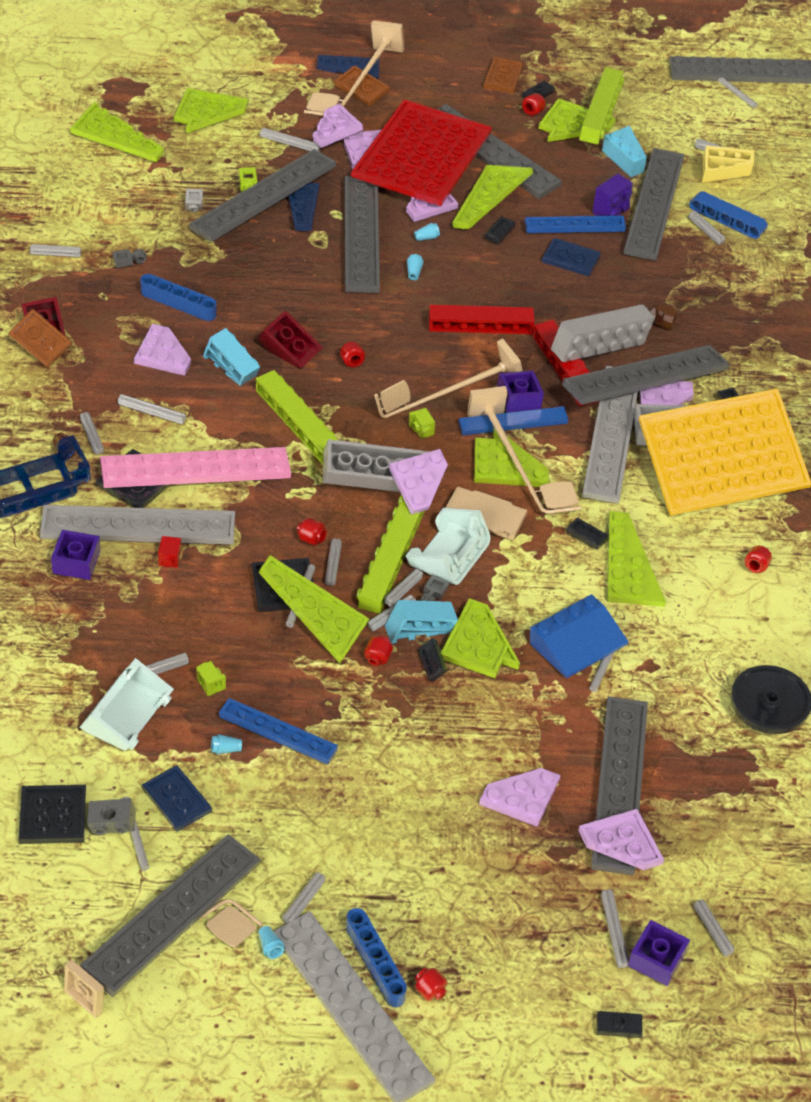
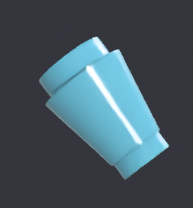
M429 223L414 231V235L417 241L436 239L437 236H440V231L437 223Z
M412 254L407 259L408 277L411 280L418 279L424 263L422 257L418 254Z
M220 734L212 736L211 752L217 755L241 752L242 739Z
M270 926L262 927L258 933L264 955L270 959L280 957L284 953V943Z

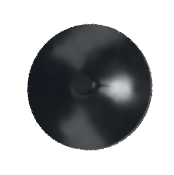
M760 665L743 671L736 678L731 691V704L736 715L749 727L768 734H785L800 728L807 721L811 712V693L805 682L793 672L778 666Z

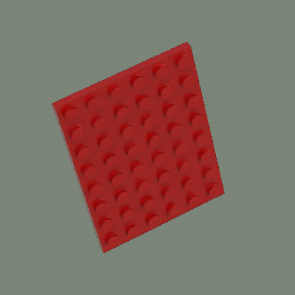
M404 99L353 168L351 177L442 206L491 134L492 127Z

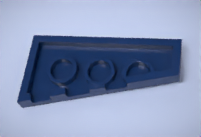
M318 55L317 69L332 73L342 72L344 74L355 65L364 70L371 58ZM380 59L376 60L368 74L378 80Z
M308 183L289 195L295 231H312L320 190L319 183Z

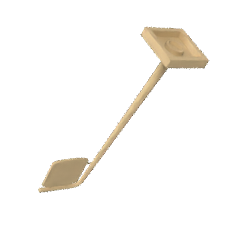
M372 21L373 48L377 50L345 99L339 100L340 97L333 94L313 93L306 106L307 110H304V113L324 116L325 109L337 105L338 101H343L341 105L344 107L383 50L403 53L405 48L402 24Z
M501 339L497 341L501 360L498 366L409 405H406L410 401L409 387L406 381L402 380L380 393V398H378V394L374 395L379 414L382 418L391 417L499 372H522L521 361L505 340ZM403 404H405L404 407H402V408H400V409H397V410H395V411H393V412H391V413H388V412H390V411H392V410H394V409H396V408L402 406Z
M506 386L470 390L467 416L488 415L539 509L546 514L581 510V506L573 507L579 504L572 482L548 483L541 485L539 491H534L495 415L504 413L507 397ZM541 491L546 508L554 510L544 509L535 492Z
M232 899L220 901L200 918H207L209 920L206 923L208 929L233 948L237 947L256 931V926L252 923L253 921L260 927L263 925L260 920ZM226 903H230L237 908L227 906L211 920L206 917V915ZM73 960L65 964L64 991L93 1017L97 1018L103 1011L104 986Z

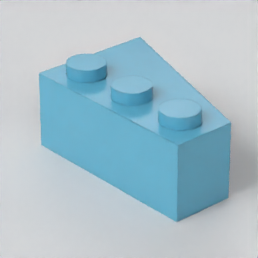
M630 126L604 136L602 151L630 177L644 172L647 157Z
M227 328L210 337L203 355L205 359L210 358L215 362L214 366L217 368L222 367L226 371L225 374L240 386L257 376L260 369L258 362L249 355L246 348L236 340L234 334L230 333Z
M398 600L385 624V629L391 644L397 643V639L402 638L414 640L415 636L426 634L427 637L451 633L458 619L451 602Z

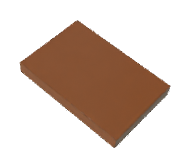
M494 57L483 88L514 94L524 63Z
M354 65L334 81V85L349 93L363 70ZM367 73L351 96L370 107L390 91V87Z
M34 309L8 332V335L46 368H49L72 345V341Z

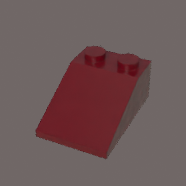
M57 297L21 304L23 317L34 309L66 336Z
M286 310L266 327L257 338L270 353L299 369L306 365L323 348Z

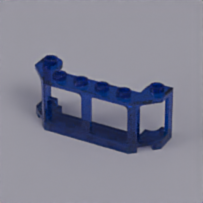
M74 435L62 438L57 443L56 454L0 470V486L21 481L26 492L0 499V518L74 497L78 493L77 487L83 481L87 483L91 479L90 465ZM77 451L82 462L78 463L76 470L69 472L65 462ZM52 470L60 471L64 481L34 489L29 480L32 476Z

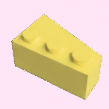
M706 146L703 156L702 183L750 176L754 164V150Z

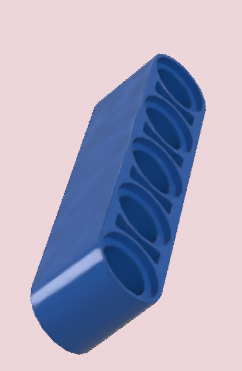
M704 191L698 192L689 203L693 211L754 239L759 238L768 227L765 219Z
M152 274L141 276V294L143 296L206 321H212L217 317L215 299Z
M360 908L351 909L347 913L346 930L388 1005L392 1007L402 1006L405 1003L407 990L404 979L365 911Z

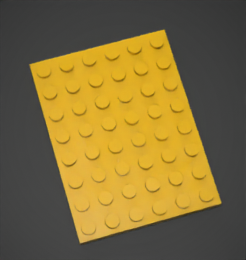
M778 389L641 415L638 418L670 516L811 487L810 477Z

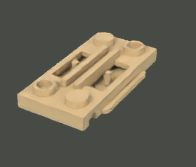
M458 486L446 508L480 510L489 532L510 540H514L527 515L526 509L514 506L509 501Z

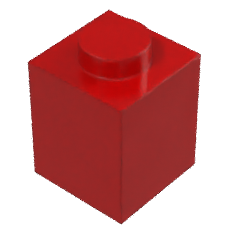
M162 536L158 551L159 566L178 568L182 551L181 538Z

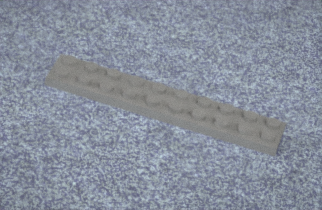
M638 391L600 400L582 497L619 504Z
M44 505L40 537L43 539H59L61 531L68 530L100 536V540L161 542L162 536L181 538V543L233 545L235 511Z
M311 911L274 931L284 943V952L393 1102H405L435 1084V1078Z

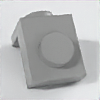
M186 189L185 209L191 212L202 210L203 189Z

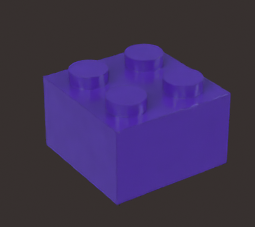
M616 174L598 186L595 193L593 214L596 216H618L626 212L630 207L633 183L620 174Z
M534 371L499 373L497 387L506 386L507 389L506 413L541 409L544 393Z
M62 530L51 557L52 573L91 580L101 552L100 536Z
M650 920L631 952L628 966L668 986L687 953L690 939Z

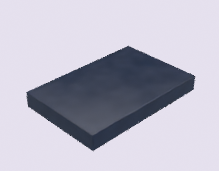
M553 238L542 258V262L590 277L600 258L601 252Z
M178 765L142 784L143 791L176 832L212 812L211 805Z

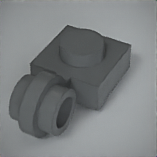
M129 249L112 252L116 268L133 265V260L141 264L147 258L146 252L141 249H137L133 253H130Z
M432 575L424 586V594L421 601H435L436 598L441 600L449 588L450 582Z

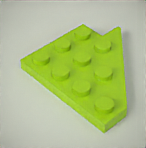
M187 88L174 115V122L186 123V133L244 114L249 104V99Z
M558 98L539 123V129L550 132L547 140L549 142L580 137L582 125L589 109ZM610 118L607 130L605 132H609L611 130V128L615 124L616 118Z
M495 428L493 439L475 438L474 483L527 486ZM507 436L531 485L540 487L541 485L548 484V468Z
M469 598L441 651L443 659L492 678H496L502 664L518 670L520 662L488 605Z

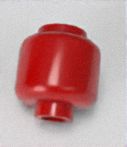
M531 94L523 100L522 108L527 115L535 116L544 110L545 100L540 94Z
M347 342L340 349L341 359L348 367L356 368L365 360V352L356 342Z
M312 518L305 519L297 528L299 539L313 546L322 543L327 535L325 525Z
M761 545L752 547L745 557V565L748 570L757 574L766 571L772 562L771 552L768 548Z
M382 635L372 637L369 640L364 655L371 665H384L388 662L393 651L391 641Z
M425 967L414 979L416 981L415 989L427 1001H433L434 999L439 1001L447 993L445 988L448 981L436 968L428 969Z

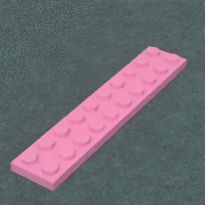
M286 447L100 456L104 488L291 478Z

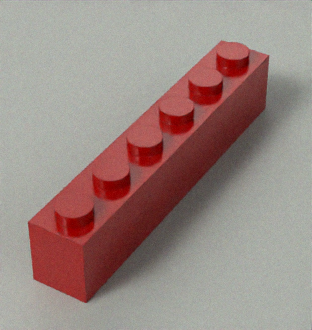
M429 305V332L533 335L535 321L534 308Z
M554 320L534 325L533 338L562 381L565 378L591 373L586 368L583 360L575 359L562 362L551 350L559 329ZM575 399V401L577 402V404L579 405V407L584 406V405H588V404H591V403H595V402H590V403L582 404V405H581V404Z

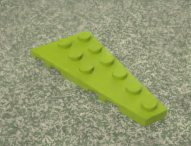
M95 101L70 128L72 134L157 162L164 154L162 146L152 139L143 137V133L140 131H134L131 125L119 117L110 115L107 109H101Z
M486 165L452 222L453 228L470 229L532 175V168Z
M610 511L607 602L665 607V598L629 513Z
M270 555L261 567L260 575L332 656L341 663L369 621V618Z

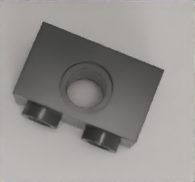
M132 799L89 801L87 825L92 835H105L106 833L124 834L134 831L136 808Z

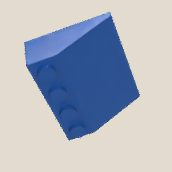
M592 594L530 627V645L566 678L628 645L627 638L606 607Z

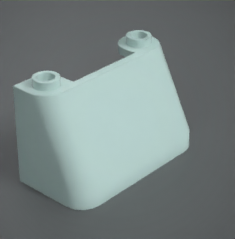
M443 508L435 520L439 530L437 535L423 552L419 548H412L407 553L406 558L410 566L431 576L434 575L450 582L449 584L458 585L488 547L490 533L480 510Z
M135 658L84 720L80 728L86 733L124 751L128 748L132 750L139 742L136 739L139 732L161 705L165 707L172 698L169 695L174 689Z

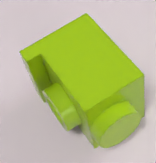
M255 167L239 168L241 191H245L257 183ZM252 174V177L244 178L243 175Z
M426 408L409 413V427H412L421 439L434 435L435 421Z
M212 661L197 666V680L207 696L226 689V676L221 674L218 667L215 668Z

